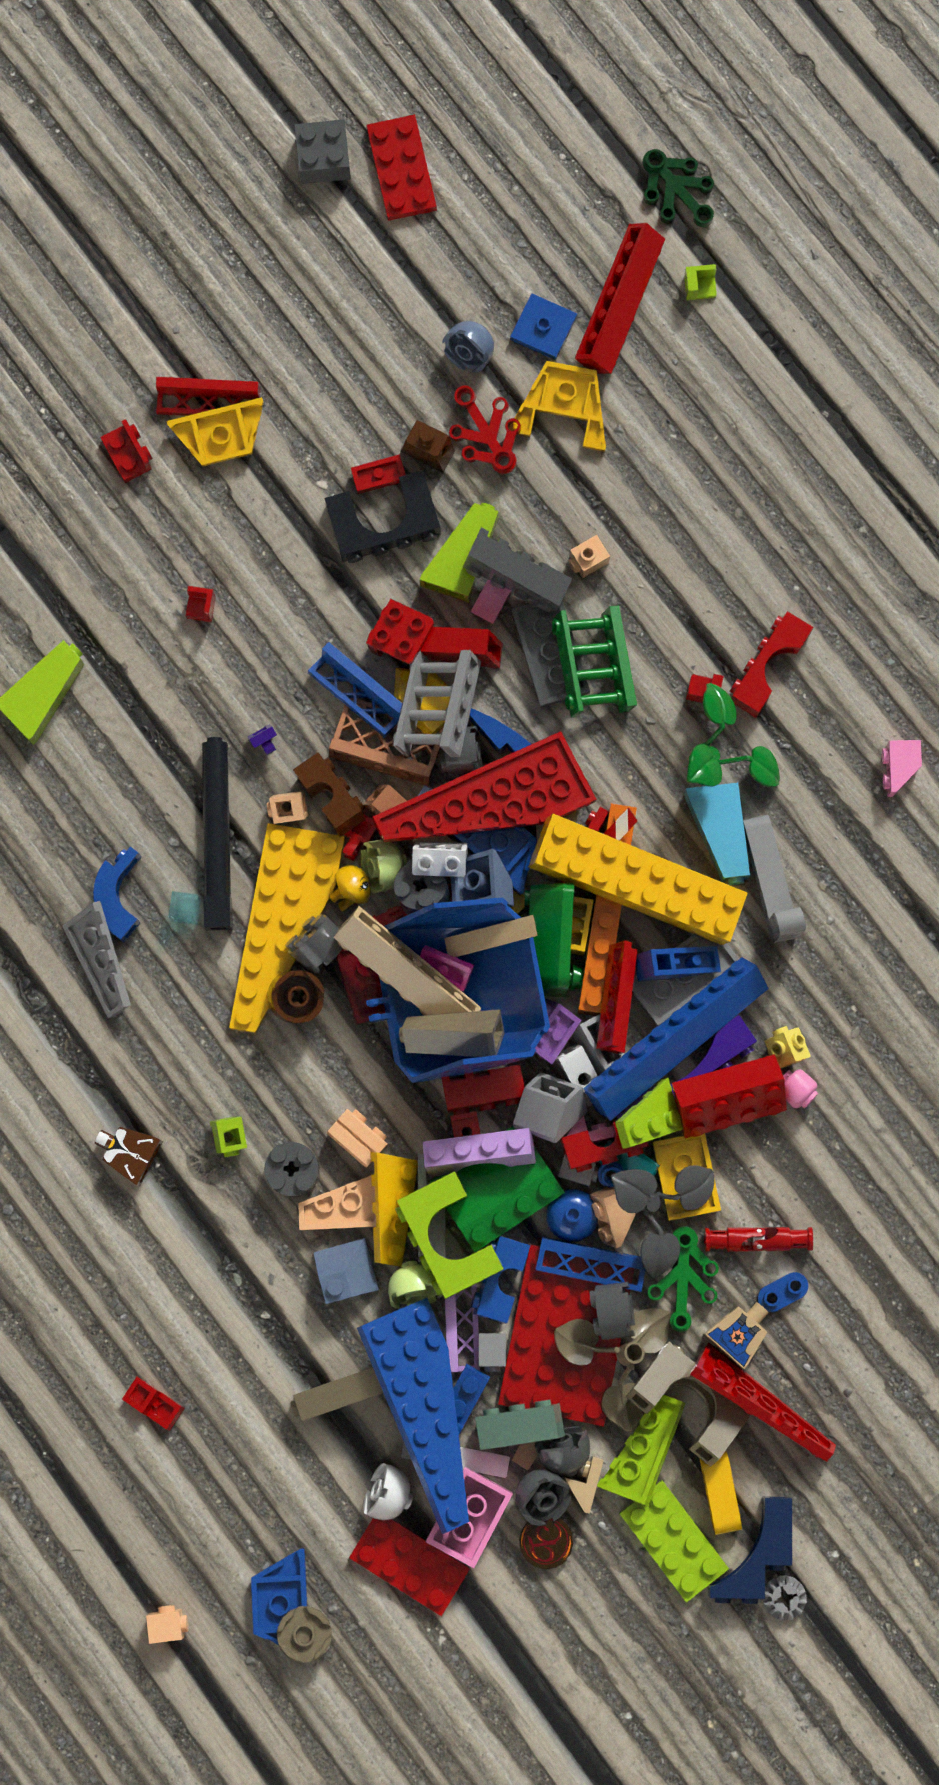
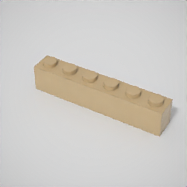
M360 906L343 923L334 936L343 949L352 952L358 957L362 965L370 967L375 971L384 983L393 986L399 991L403 999L411 1001L416 1005L424 1016L481 1010L478 1004Z

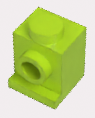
M241 1116L209 1121L213 1131L216 1153H224V1157L239 1155L240 1149L247 1148ZM226 1132L231 1136L228 1142H225L224 1133Z

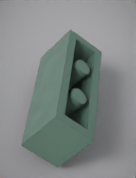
M549 1399L534 1402L535 1407L525 1409V1404L508 1406L509 1411L500 1413L499 1408L483 1410L482 1416L475 1417L480 1450L557 1439L565 1436L560 1403L551 1405V1400Z

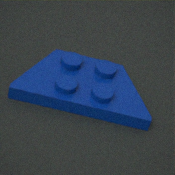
M524 827L452 835L460 843H468V850L472 854L490 849L496 850L512 880L513 890L519 895L524 892L527 873L530 869L528 866L537 841Z
M300 1548L251 1577L253 1634L263 1639H268L279 1645L277 1630L283 1616L291 1609L299 1606H308L305 1548Z

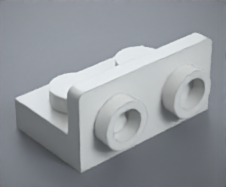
M415 841L412 854V874L464 877L466 874L468 843Z

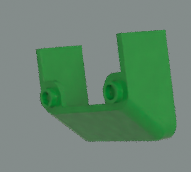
M574 883L531 885L530 890H525L524 906H529V916H534L537 936L533 937L544 996L566 997L568 993Z

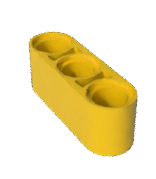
M727 1451L711 1467L700 1459L714 1534L718 1535L742 1530Z

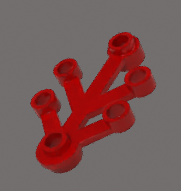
M466 385L460 386L455 391V401L459 406L468 410L480 432L465 429L461 425L455 424L450 427L449 435L454 441L465 439L487 444L493 452L477 451L473 446L469 445L463 448L462 457L470 463L474 461L490 463L493 469L500 474L512 472L517 464V458L512 449L515 437L522 428L520 422L515 418L507 420L505 423L507 433L502 447L497 440L503 414L509 408L508 402L503 397L494 399L492 403L493 413L490 425H488L475 404L476 394L473 389ZM465 394L470 395V400L467 402L462 401V397ZM499 402H504L505 406L503 409L499 410L496 408ZM517 423L516 430H509L510 424ZM461 429L460 436H453L454 430ZM469 450L474 451V455L471 458L466 457V452ZM502 458H508L509 462L507 465H500Z

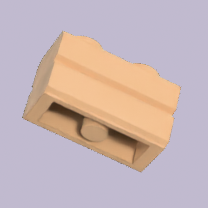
M347 1109L327 1131V1135L368 1169L374 1163L371 1161L370 1152L382 1153L388 1146L384 1141L387 1136L376 1126L371 1130L364 1124L367 1119L355 1109L351 1112Z

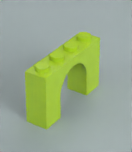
M455 1171L397 1200L399 1207L395 1208L402 1223L407 1221L411 1229L407 1235L413 1247L419 1245L423 1253L419 1259L425 1271L431 1270L435 1277V1280L431 1283L437 1295L443 1294L445 1299L504 1270L492 1245L466 1258L451 1260L440 1256L430 1244L429 1226L434 1216L441 1210L467 1197Z

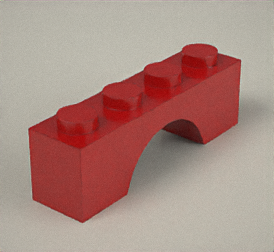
M788 611L783 618L778 616L770 628L774 630L773 634L769 639L764 637L757 648L760 654L756 660L751 658L743 671L747 674L742 681L737 679L729 692L733 694L731 699L734 704L756 718L772 693L765 678L766 664L773 657L780 654L797 655L814 627Z

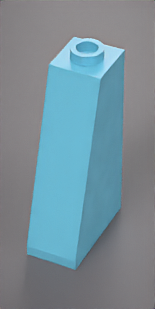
M738 783L721 784L714 787L686 788L684 793L685 800L721 882H728L729 885L743 884L744 880L749 878L750 871Z

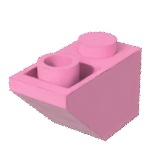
M921 740L889 741L886 748L882 749V764H886L887 774H883V789H887V797H893L922 766Z

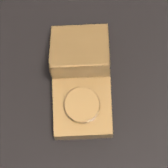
M592 1456L591 1461H587L584 1465L582 1476L586 1477L585 1482L564 1477L583 1511L589 1514L604 1461L602 1458Z

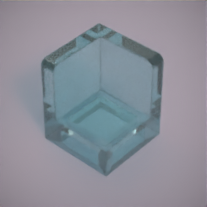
M172 891L169 919L172 922L198 925L201 906L200 896Z

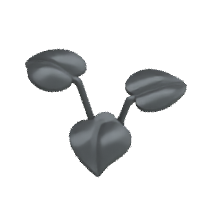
M692 1165L682 1169L674 1183L675 1190L678 1193L676 1195L655 1193L657 1188L656 1179L645 1170L631 1169L611 1175L616 1200L620 1208L627 1213H637L643 1210L644 1216L650 1220L657 1230V1234L645 1236L640 1249L643 1267L652 1278L659 1277L671 1268L680 1254V1244L676 1236L671 1233L663 1234L662 1228L654 1219L652 1213L659 1209L661 1205L660 1199H680L682 1207L686 1210L698 1209L704 1205L714 1188V1172L711 1168Z

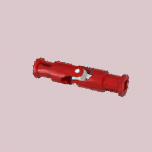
M729 1227L726 1230L704 1229L705 1252H709L710 1249H727L728 1252L790 1251L791 1248L813 1250L812 1227H808L806 1230H790L789 1227ZM752 1237V1242L746 1241Z

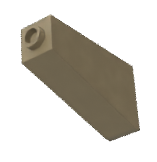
M501 1010L406 1017L403 1026L399 1029L400 1042L405 1044L406 1053L472 1057L497 1055L505 1034Z
M370 1368L294 1394V1401L290 1403L294 1416H300L301 1421L382 1394L383 1390L374 1369Z

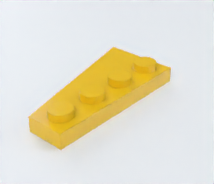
M370 1152L371 1161L374 1162V1174L371 1175V1184L375 1186V1202H372V1212L376 1215V1226L373 1227L374 1262L402 1267L408 1223L407 1221L403 1223L400 1221L395 1208L399 1207L397 1200L414 1192L418 1161Z

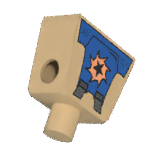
M758 1302L747 1313L740 1307H736L703 1335L741 1369H745L767 1334V1331L759 1323L769 1312Z

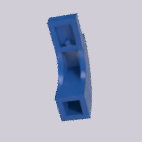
M131 846L127 851L123 849L117 855L114 866L106 860L104 861L97 873L93 891L94 902H101L109 931L123 943L126 942L140 924L137 918L123 908L119 898V889L123 879L141 859V855Z

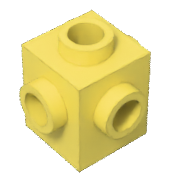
M787 1026L779 1028L772 1032L773 1037L764 1041L769 1056L775 1054L780 1069L811 1057L799 1027L788 1030Z

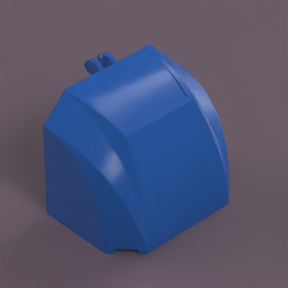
M502 897L433 903L384 927L420 956L425 945L447 954L444 938L521 917L507 905L508 902ZM533 937L456 957L474 965L469 982L463 993L481 1007L480 1011L501 1010L505 1034L498 1053L494 1056L472 1057L406 1053L405 1044L400 1042L399 1029L403 1026L406 1017L424 1015L411 1001L403 999L399 991L393 986L384 983L380 979L383 998L366 1000V1004L368 1007L384 1005L385 1013L372 1014L369 1016V1021L379 1022L387 1020L394 1062L412 1083L477 1072L513 1063L534 1055L536 1052L535 1048L543 1034L548 1032L550 1023Z

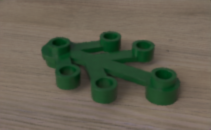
M659 149L648 151L642 161L643 168L649 173L648 188L644 193L645 203L655 205L658 202L659 191L657 190L658 176L660 175L666 182L664 206L660 212L661 221L666 224L674 221V197L676 194L694 214L693 221L697 226H709L714 217L713 209L706 204L700 205L685 187L699 188L702 193L707 194L713 190L714 180L710 176L699 178L673 175L669 170L682 169L686 175H693L698 168V162L694 158H667L665 153ZM656 160L659 162V165L654 166L650 162ZM693 164L694 168L688 169L686 165ZM708 182L711 186L706 188L702 186V183ZM652 193L655 194L656 198L649 199L647 195ZM670 212L672 216L667 218L663 213ZM704 215L707 217V220L701 221L699 216Z

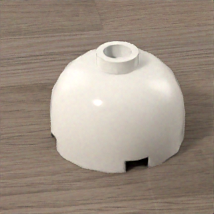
M382 1463L371 1478V1481H375L371 1492L369 1490L366 1491L363 1512L375 1519L389 1520L399 1516L403 1509L407 1510L410 1507L413 1494L410 1493V1483L403 1471L395 1466Z

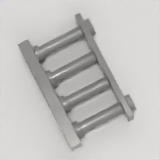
M461 650L459 660L456 663H431L419 651L414 662L410 664V675L398 727L393 737V746L404 756H410L412 744L440 745L450 757H460L481 661L470 650ZM428 673H456L452 686H426ZM423 697H450L446 710H420ZM417 721H445L443 732L441 734H415Z

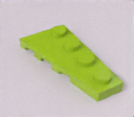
M663 1395L655 1407L643 1415L639 1421V1426L633 1435L630 1434L624 1443L626 1444L619 1456L614 1458L609 1466L610 1469L604 1478L600 1479L597 1487L648 1506L686 1403Z

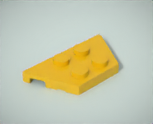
M263 398L169 420L167 425L202 466L251 455L263 409Z

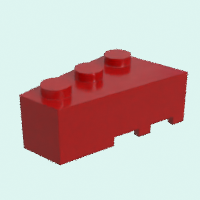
M520 1065L491 1069L473 1074V1072L466 1073L464 1076L450 1078L449 1076L441 1077L447 1111L454 1115L469 1113V1109L480 1108V1112L496 1109L495 1104L506 1103V1107L519 1105L524 1090Z

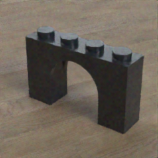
M423 470L399 477V486L407 511L402 523L389 532H373L359 522L349 491L325 498L326 508L342 562H359L367 555L380 556L387 553L388 549L395 547L405 549L412 546L413 542L420 540L422 542H429L435 540L438 535H441V527Z

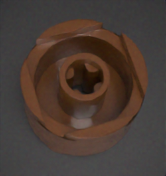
M301 970L286 971L279 974L271 982L267 991L268 1005L272 1013L284 1022H308L314 1019L322 1010L324 988L319 979L309 972ZM292 992H300L298 996L299 1002H292Z

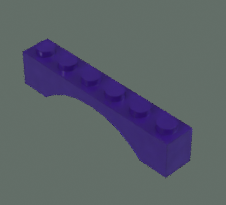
M740 1015L733 1018L714 1034L711 1046L704 1059L692 1072L680 1080L730 1067L733 1065L730 1061L737 1055L742 1059L754 1051L752 1045L757 1040ZM648 1089L647 1091H645L641 1096H639L635 1101H633L629 1106H627L623 1111H621L617 1116H615L614 1118L616 1119V1121L620 1119L632 1106L637 1105L643 1099V1096L647 1092L652 1091L653 1089Z

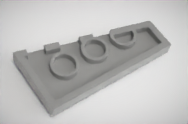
M93 902L65 923L63 928L107 1017L112 1018L131 1006L101 902Z

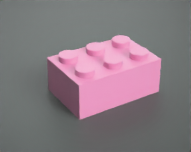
M464 1466L463 1475L469 1522L442 1534L436 1521L426 1542L468 1566L475 1568L513 1493Z

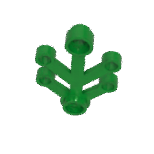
M680 1227L673 1232V1235L676 1236L680 1244L678 1265L657 1284L649 1286L647 1290V1295L651 1300H659L663 1297L664 1291L677 1280L676 1311L670 1317V1326L677 1332L688 1330L692 1322L691 1316L687 1313L688 1281L701 1294V1299L704 1303L711 1304L717 1300L716 1290L708 1287L689 1266L690 1254L702 1266L704 1275L712 1277L719 1271L718 1264L715 1261L709 1260L697 1246L698 1236L690 1227ZM682 1235H687L690 1238L688 1245L681 1244L680 1237ZM709 1263L715 1266V1271L712 1274L707 1273L705 1270L706 1265ZM653 1287L660 1289V1295L657 1298L651 1296L650 1291ZM707 1290L712 1291L714 1294V1298L711 1301H707L704 1298V1293ZM678 1316L685 1317L686 1323L684 1326L676 1324Z

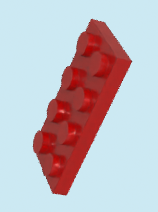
M415 114L367 124V133L388 221L437 211Z
M373 1518L349 1557L441 1617L470 1570L465 1564L428 1544L425 1539L393 1519L379 1520Z

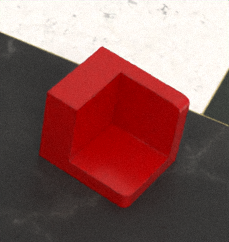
M188 586L187 593L189 598L185 615L186 619L212 622L216 601L213 589Z
M693 674L690 679L686 700L703 703L706 684L712 683L721 687L724 676L713 674L712 678Z

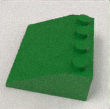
M511 1126L510 1128H508V1129L505 1130V1131L517 1130V1129L514 1128V1126ZM535 1147V1164L509 1167L498 1163H482L464 1167L457 1172L456 1175L467 1197L446 1209L474 1252L564 1194L563 1189ZM447 1175L435 1176L428 1182L431 1184Z

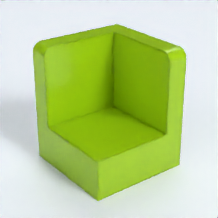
M715 264L686 267L684 274L686 300L716 297Z

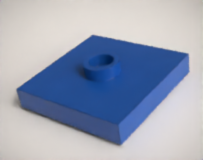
M531 293L510 336V340L556 360L577 318V313Z

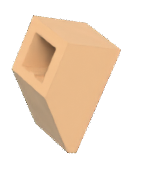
M606 1187L590 1194L594 1202L592 1207L595 1217L598 1218V1235L601 1241L606 1245L619 1248L625 1240L636 1213H627L622 1210L616 1200L614 1187Z

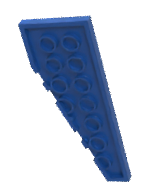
M425 1298L357 1327V1330L441 1533L444 1534L468 1523L469 1516L449 1349L429 1300Z

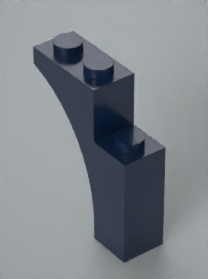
M762 1496V1518L755 1543L744 1561L733 1572L708 1585V1596L714 1598V1603H731V1598L742 1599L744 1604H758V1599H765V1565H769V1570L783 1571L786 1570V1566H793L791 1497Z

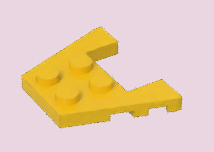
M546 361L515 416V419L520 422L522 427L517 435L531 437L536 411L587 421L583 448L605 452L606 442L597 370ZM517 423L510 424L509 430H516Z

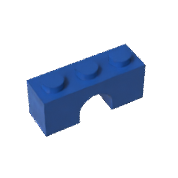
M502 1236L489 1243V1246L492 1245L504 1270L523 1271L531 1245ZM504 1270L481 1281L480 1292H475L471 1307L474 1308V1315L502 1324L508 1323L515 1297L504 1294L498 1286V1278Z

